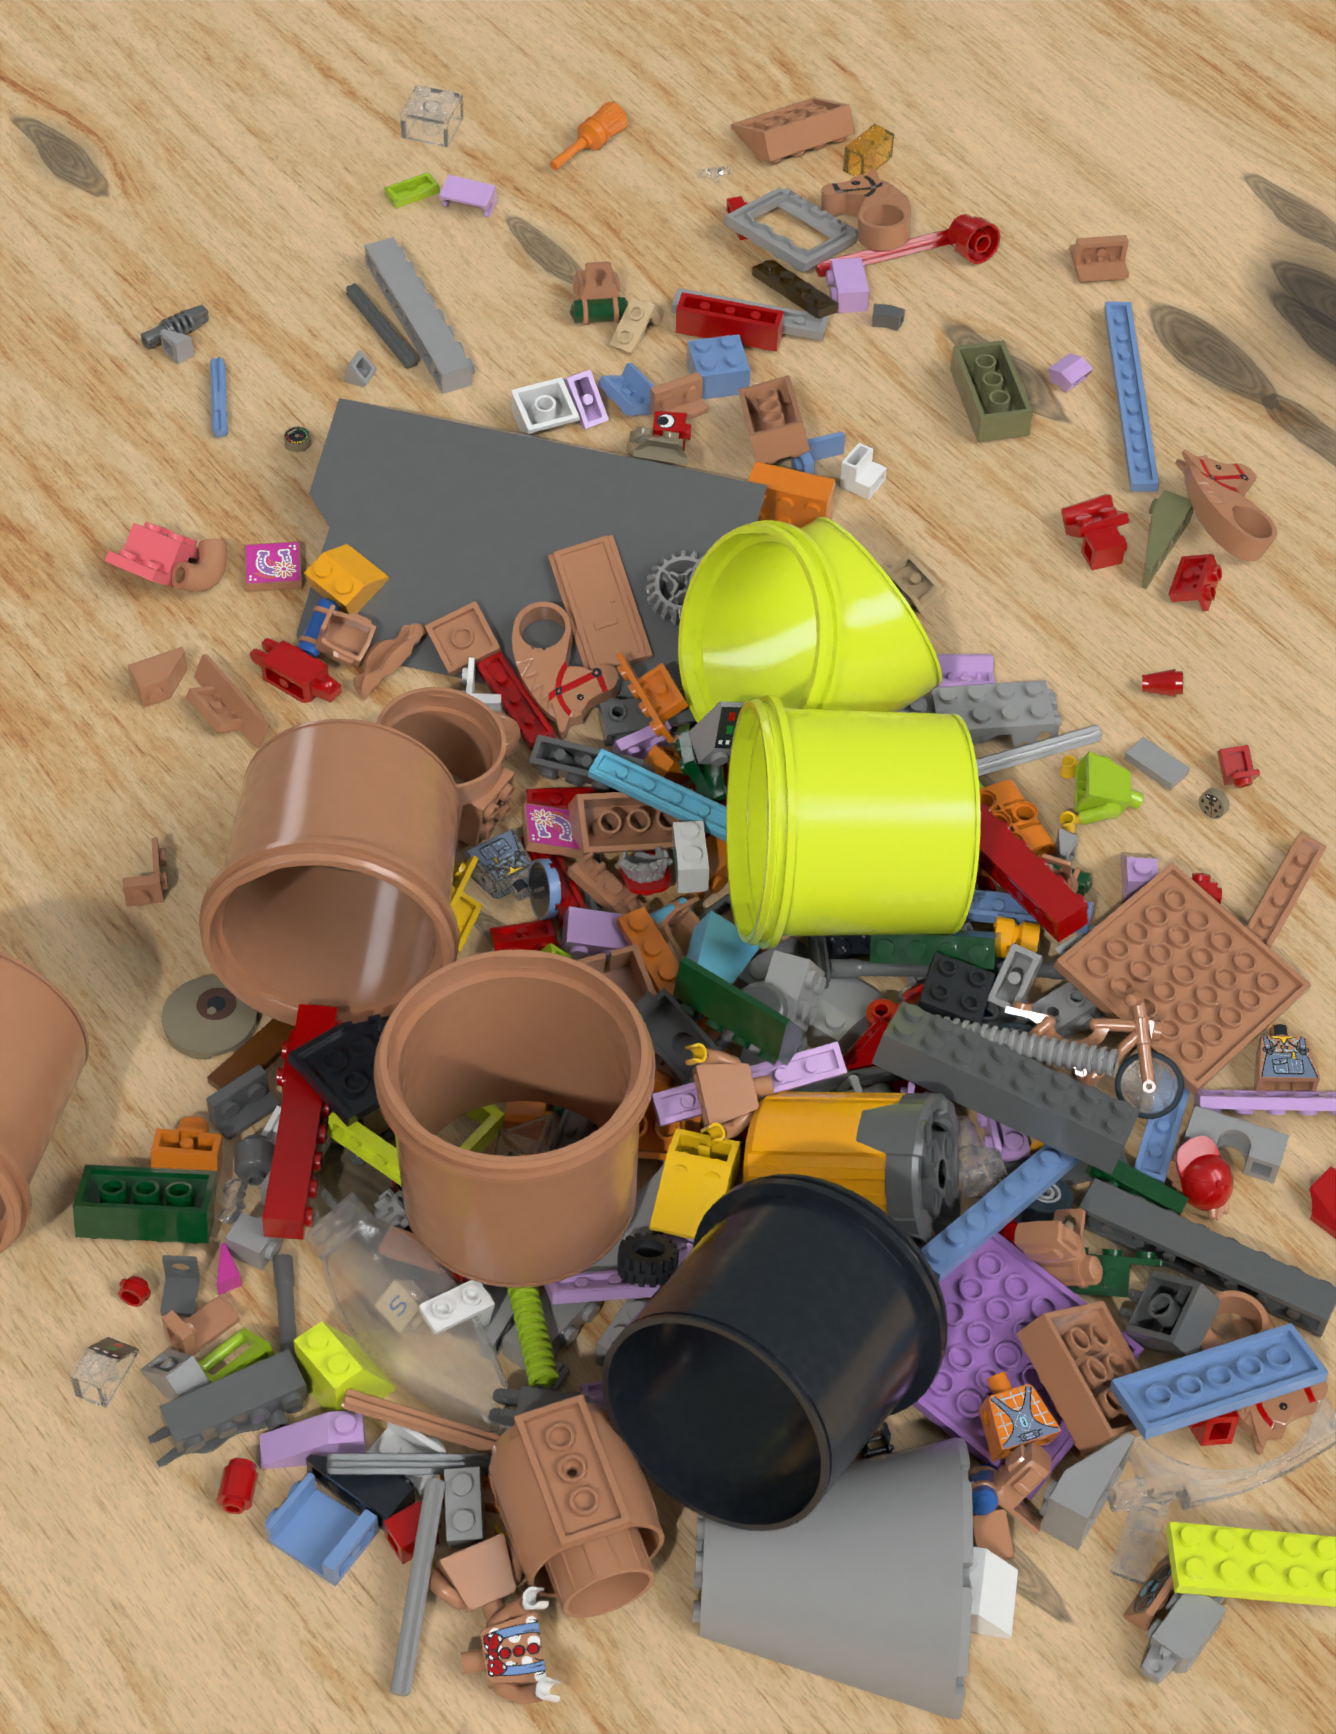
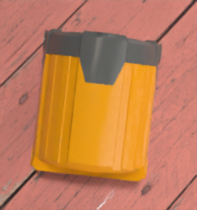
M781 1091L765 1096L758 1103L759 1109L754 1111L747 1133L742 1184L759 1177L776 1174L807 1175L836 1183L859 1194L883 1210L901 1226L919 1249H922L960 1217L962 1191L959 1189V1150L957 1140L960 1131L954 1112L955 1106L943 1094Z

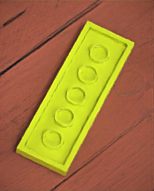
M1169 1522L1165 1529L1174 1593L1336 1607V1537L1180 1522Z

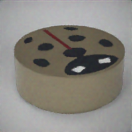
M1216 788L1207 789L1199 797L1200 809L1210 818L1219 819L1229 810L1230 804L1227 796Z

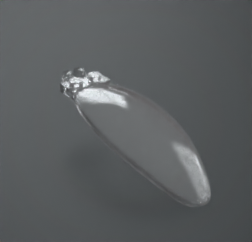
M324 1189L319 1194L332 1211L323 1217L320 1210L310 1203L309 1207H314L313 1220L317 1224L305 1234L304 1239L318 1258L322 1260L323 1272L331 1298L354 1340L373 1363L396 1384L447 1419L493 1433L504 1429L505 1425L491 1422L488 1416L492 1408L511 1409V1406L495 1403L492 1399L494 1390L500 1388L509 1389L494 1348L478 1316L439 1334H434L419 1311L421 1303L458 1287L456 1282L438 1261L416 1241L391 1224L374 1217L356 1194L351 1192L339 1203L328 1190Z

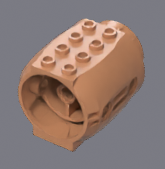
M583 1394L514 1416V1425L499 1437L493 1447L488 1476L519 1566L524 1571L529 1587H543L544 1590L539 1591L537 1595L557 1597L563 1613L573 1618H588L609 1613L642 1596L654 1582V1570L650 1560L662 1547L664 1533L659 1523L656 1506L644 1473L630 1449L615 1432L607 1410L595 1403L585 1402Z

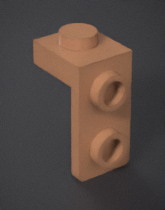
M158 837L151 838L154 875L123 878V890L127 906H143L164 902L163 890H168L167 871L162 872L161 866H167L165 848H159Z

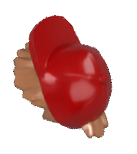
M1197 1136L1188 1139L1177 1149L1176 1154L1173 1155L1174 1160H1170L1168 1178L1173 1182L1172 1187L1177 1192L1189 1198L1187 1202L1192 1207L1207 1212L1208 1217L1211 1219L1219 1220L1222 1214L1226 1215L1229 1211L1228 1200L1232 1195L1234 1187L1231 1169L1221 1158L1220 1152L1212 1139L1207 1136Z

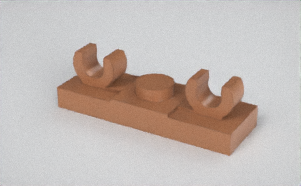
M592 851L569 867L566 875L607 912L627 914L645 907L649 914L653 913L649 909L650 904L648 902L643 904L637 898L638 894L630 892L622 882L605 869L606 865L604 862L599 864L593 858L594 853Z

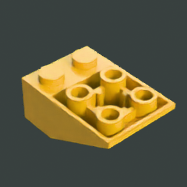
M676 1128L667 1152L649 1230L694 1239L697 1228L705 1213L716 1200L734 1187L740 1169V1142L727 1139L708 1147L706 1143L712 1141L711 1135Z

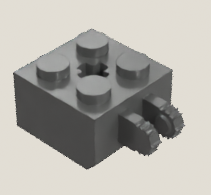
M1153 1271L1143 1291L1130 1289L1127 1294L1128 1299L1136 1303L1134 1310L1121 1307L1118 1314L1119 1317L1128 1321L1123 1332L1140 1346L1182 1358L1198 1353L1221 1301L1201 1282Z

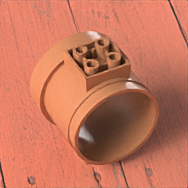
M425 687L397 696L383 708L376 723L396 729L419 741L443 762L450 774L465 782L456 784L460 799L456 852L469 845L474 848L477 847L483 839L488 840L491 837L499 820L503 822L511 811L509 801L515 791L513 786L515 773L503 766L506 751V735L501 721L485 703L470 694L455 689Z

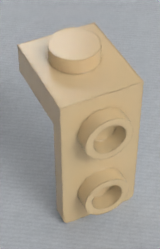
M631 298L610 341V345L633 354L648 323L658 326L662 318L656 310V306L646 300L641 302Z

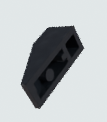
M310 1454L306 1458L307 1471L315 1475L316 1482L358 1513L362 1514L367 1509L375 1514L378 1519V1527L383 1531L384 1520L416 1503L414 1485L405 1475H330L326 1469L327 1457Z

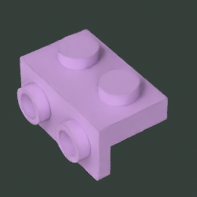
M937 654L942 671V682L937 687L996 683L993 674L994 657L992 654Z

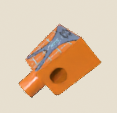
M1006 1372L995 1374L986 1380L992 1395L987 1397L981 1404L979 1414L992 1462L1006 1458L1011 1451L1022 1444L1026 1446L1034 1441L1039 1446H1044L1052 1443L1061 1432L1059 1425L1031 1384L1012 1388Z

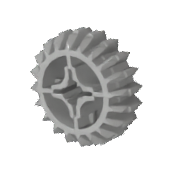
M684 550L681 551L680 557H676L671 552L669 561L661 557L659 560L661 567L653 565V574L647 576V583L649 585H646L645 590L646 594L649 595L647 597L648 604L653 605L652 609L655 614L661 613L663 621L671 617V623L674 626L681 618V611L687 592L685 586H689L696 568L704 557L702 556L698 559L695 551H693L690 557L686 556ZM664 583L669 585V589L672 590L669 601L661 593Z

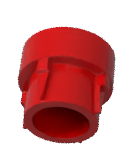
M962 214L954 218L949 227V245L954 247V251L971 263L981 264L989 260L998 249L1000 231L997 226L985 218Z

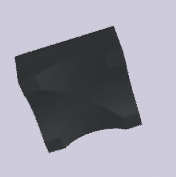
M935 952L929 965L917 1006L933 1015L938 1014L941 1018L948 1016L952 1021L955 1018H959L961 1022L969 1020L970 1024L974 1022H979L980 1024L995 973Z

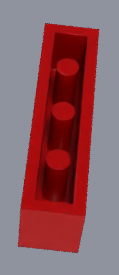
M685 292L682 293L676 308V333L706 339L739 335L743 346L775 352L778 350L783 335L784 311Z

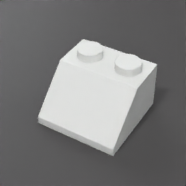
M562 377L511 390V411L519 430L529 434L579 421L580 417Z
M973 1547V1564L970 1566V1588H972L970 1633L1011 1639L1018 1570L986 1548Z

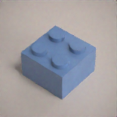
M739 335L687 341V368L689 374L698 372L703 378L702 399L739 395L738 389L750 385V367Z

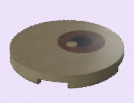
M217 976L200 977L182 984L171 993L162 1010L163 1030L171 1046L186 1056L203 1060H210L212 1056L223 1055L231 1051L235 1053L252 1038L258 1022L257 1010L238 999L224 986Z

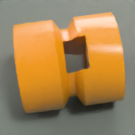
M996 917L992 932H1001V958H1006L1012 943L1036 953L1040 935V924L1022 921L1018 925L1012 918Z

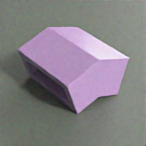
M1069 353L1048 368L1050 383L1059 385L1067 393L1085 380L1093 368L1083 357Z

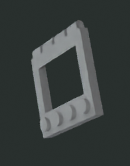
M779 187L727 214L724 220V224L733 229L735 233L741 234L751 240L753 244L764 248L772 253L774 257L785 261L795 270L802 273L856 243L858 237V230L845 222L841 223L840 219L825 210L821 212L822 209L805 198L802 199V196L789 188L782 189ZM779 206L830 237V239L810 250L799 248L793 244L791 239L775 234L773 228L765 223H758L754 219Z

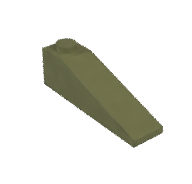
M1167 490L1163 491L1159 499L1154 498L1149 508V514H1152L1149 526L1141 586L1144 589L1148 588L1192 517L1193 507L1190 499Z

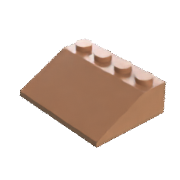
M818 97L806 99L731 124L732 130L757 158L766 160L769 164L783 161L782 157L788 155L791 157L804 154V150L809 148L812 150L825 147V143L831 141L833 143L845 141L846 136L855 134L850 105Z
M1104 1301L1043 1313L1016 1333L1024 1353L1031 1360L1039 1375L1041 1384L1049 1393L1058 1415L1063 1419L1072 1436L1073 1443L1080 1450L1082 1456L1097 1452L1127 1433L1135 1437L1141 1435L1110 1390L1112 1379L1141 1371L1142 1369Z

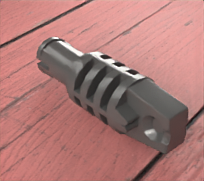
M203 305L182 310L173 316L171 315L167 319L161 320L159 326L141 333V342L146 349L161 343L160 331L163 329L188 335L189 332H194L201 325L208 322V310Z

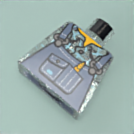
M513 828L464 852V862L474 855L479 858L470 878L494 899H500L512 893L518 901H522L531 894L532 889L528 885L531 860Z

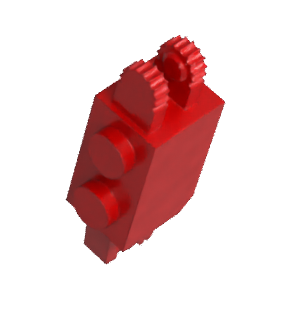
M266 638L261 642L265 652L257 648L250 652L252 661L261 667L264 681L302 703L312 702L316 697L331 703L342 693L341 684L328 675V666L322 660L315 659L303 652L298 646H293L284 640L278 643Z

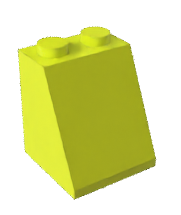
M323 1321L293 1340L297 1366L306 1383V1389L325 1412L348 1411L342 1408L343 1397L347 1389L357 1390L379 1398H385L396 1390L395 1385L355 1339Z

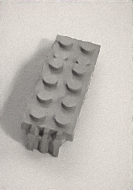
M1046 680L937 687L931 691L930 696H922L912 704L897 711L958 714L966 723L973 744H982L997 735L1011 734L1013 746L1017 747L1021 742H1036L1040 732L1051 733L1050 738L1057 736L1059 726L1061 725V715L1057 711L1056 694L1052 689H1048Z

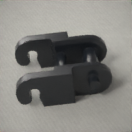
M883 1422L879 1427L880 1435L871 1437L863 1447V1458L891 1453L894 1450V1445H890L891 1433L886 1422ZM881 1440L883 1446L874 1449L869 1448L868 1443Z

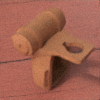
M1082 1208L1056 1210L1053 1221H1034L1017 1224L1014 1240L1017 1247L1031 1261L1036 1262L1063 1285L1088 1288L1089 1285H1097L1101 1282L1103 1276L1101 1262L1096 1256L1086 1255L1083 1242L1085 1210ZM1074 1217L1076 1224L1073 1230L1063 1224L1065 1219Z

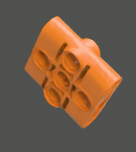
M1004 780L979 789L980 803H985L999 821H1004L1018 839H1023L1028 844L1031 852L1037 857H1041L1042 854L1052 856L1055 853L1056 845L1038 819V808L1033 803L1026 801L1013 780ZM978 865L977 876H986L993 879Z

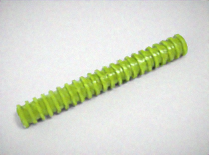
M538 1286L508 1287L507 1291L510 1296V1304L512 1305L513 1317L516 1322L515 1326L518 1331L517 1334L520 1340L519 1343L522 1349L529 1385L537 1388L535 1385L548 1388L558 1381L559 1375L556 1362L554 1361L555 1358L552 1352V1345L550 1344L551 1341L548 1335L541 1299H539Z

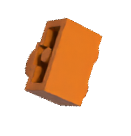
M197 1116L183 1118L177 1130L156 1128L151 1148V1168L217 1171L218 1184L222 1166V1134L209 1133L207 1121Z

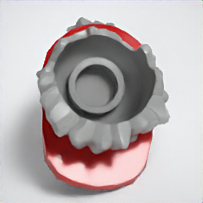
M656 847V853L636 851L628 855V852H623L622 860L618 862V866L620 867L624 885L630 892L649 896L663 892L671 886L669 865L673 863V860L668 857L667 850Z

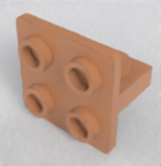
M1127 235L1077 238L1076 244L1069 246V252L1078 280L1080 282L1127 279L1129 277V271L1125 262L1129 242Z

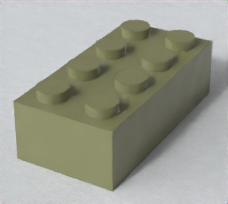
M1005 341L953 346L950 371L977 441L983 442L1029 436L1033 411Z

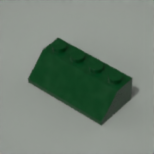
M683 956L680 960L673 996L682 1002L679 1008L695 1018L698 1013L706 1016L708 1019L705 1024L721 1034L724 1029L729 1030L734 1034L731 1040L747 1050L750 1045L760 1049L757 1056L770 1064L775 1065L777 1060L786 1066L789 1064L807 1035L805 1030L787 1017L686 956Z
M85 1165L73 1203L75 1237L209 1244L214 1224L217 1171Z

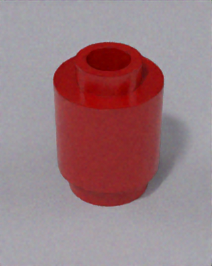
M233 1458L224 1467L217 1495V1503L222 1506L225 1512L241 1514L243 1511L251 1508L258 1479L257 1466L254 1462L244 1458Z

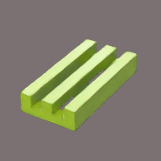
M429 172L384 187V195L389 197V201L393 203L396 209L440 193L439 184Z

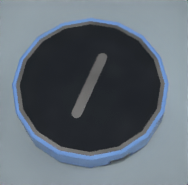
M546 858L535 859L531 863L528 873L530 903L534 914L541 920L555 918L559 910H555V905L560 904L561 900L559 874L555 868L550 867L552 861Z

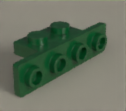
M689 723L677 727L679 739L676 740V746L682 757L678 759L682 773L685 776L689 775L692 779L696 793L715 802L727 798L722 765L698 764L688 734L693 727H690Z
M1085 1247L1086 1255L1096 1256L1101 1262L1103 1268L1101 1282L1097 1285H1089L1088 1288H1080L1079 1286L1066 1287L1075 1294L1128 1298L1130 1264L1163 1267V1260L1155 1259L1154 1252L1135 1251L1134 1258L1122 1257V1250L1102 1249V1255L1088 1254L1089 1247Z

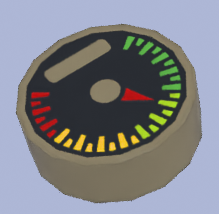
M296 426L286 430L284 433L285 447L294 452H301L309 448L311 437L308 429Z

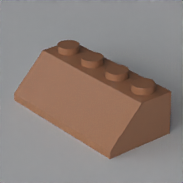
M622 792L577 794L568 804L572 835L582 854H588L591 851L594 854L656 850V847H660L662 850L672 849L673 822H683Z

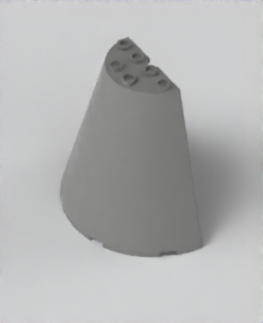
M954 1437L853 1461L818 1503L816 1508L807 1517L786 1528L771 1531L743 1530L717 1523L697 1514L694 1589H701V1601L694 1600L693 1623H700L699 1636L940 1716L960 1719L965 1695L963 1677H967L972 1608L970 1566L973 1564L972 1484L968 1479L970 1460L965 1439Z

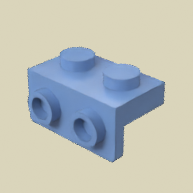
M633 363L626 364L622 375L601 376L598 385L606 392V396L621 408L624 414L628 416L651 415L650 388L654 387V385Z

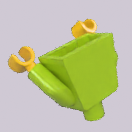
M1089 751L1079 761L1072 755H1066L1062 759V766L1060 767L1061 777L1066 779L1075 777L1074 811L1079 812V815H1075L1070 811L1063 812L1059 818L1060 824H1063L1061 826L1062 829L1074 833L1076 824L1082 823L1084 826L1099 821L1117 819L1127 807L1136 810L1140 808L1144 796L1143 793L1131 789V773L1129 770L1115 764L1109 757L1105 755L1100 756Z

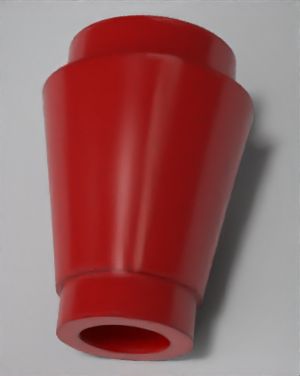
M1171 669L1142 675V692L1176 697V694H1183V671Z

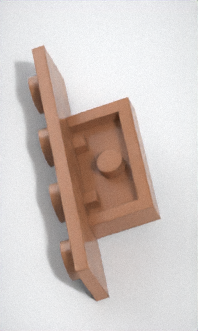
M202 654L194 678L202 687L189 688L186 699L216 733L241 730L256 748H260L270 724L208 654Z

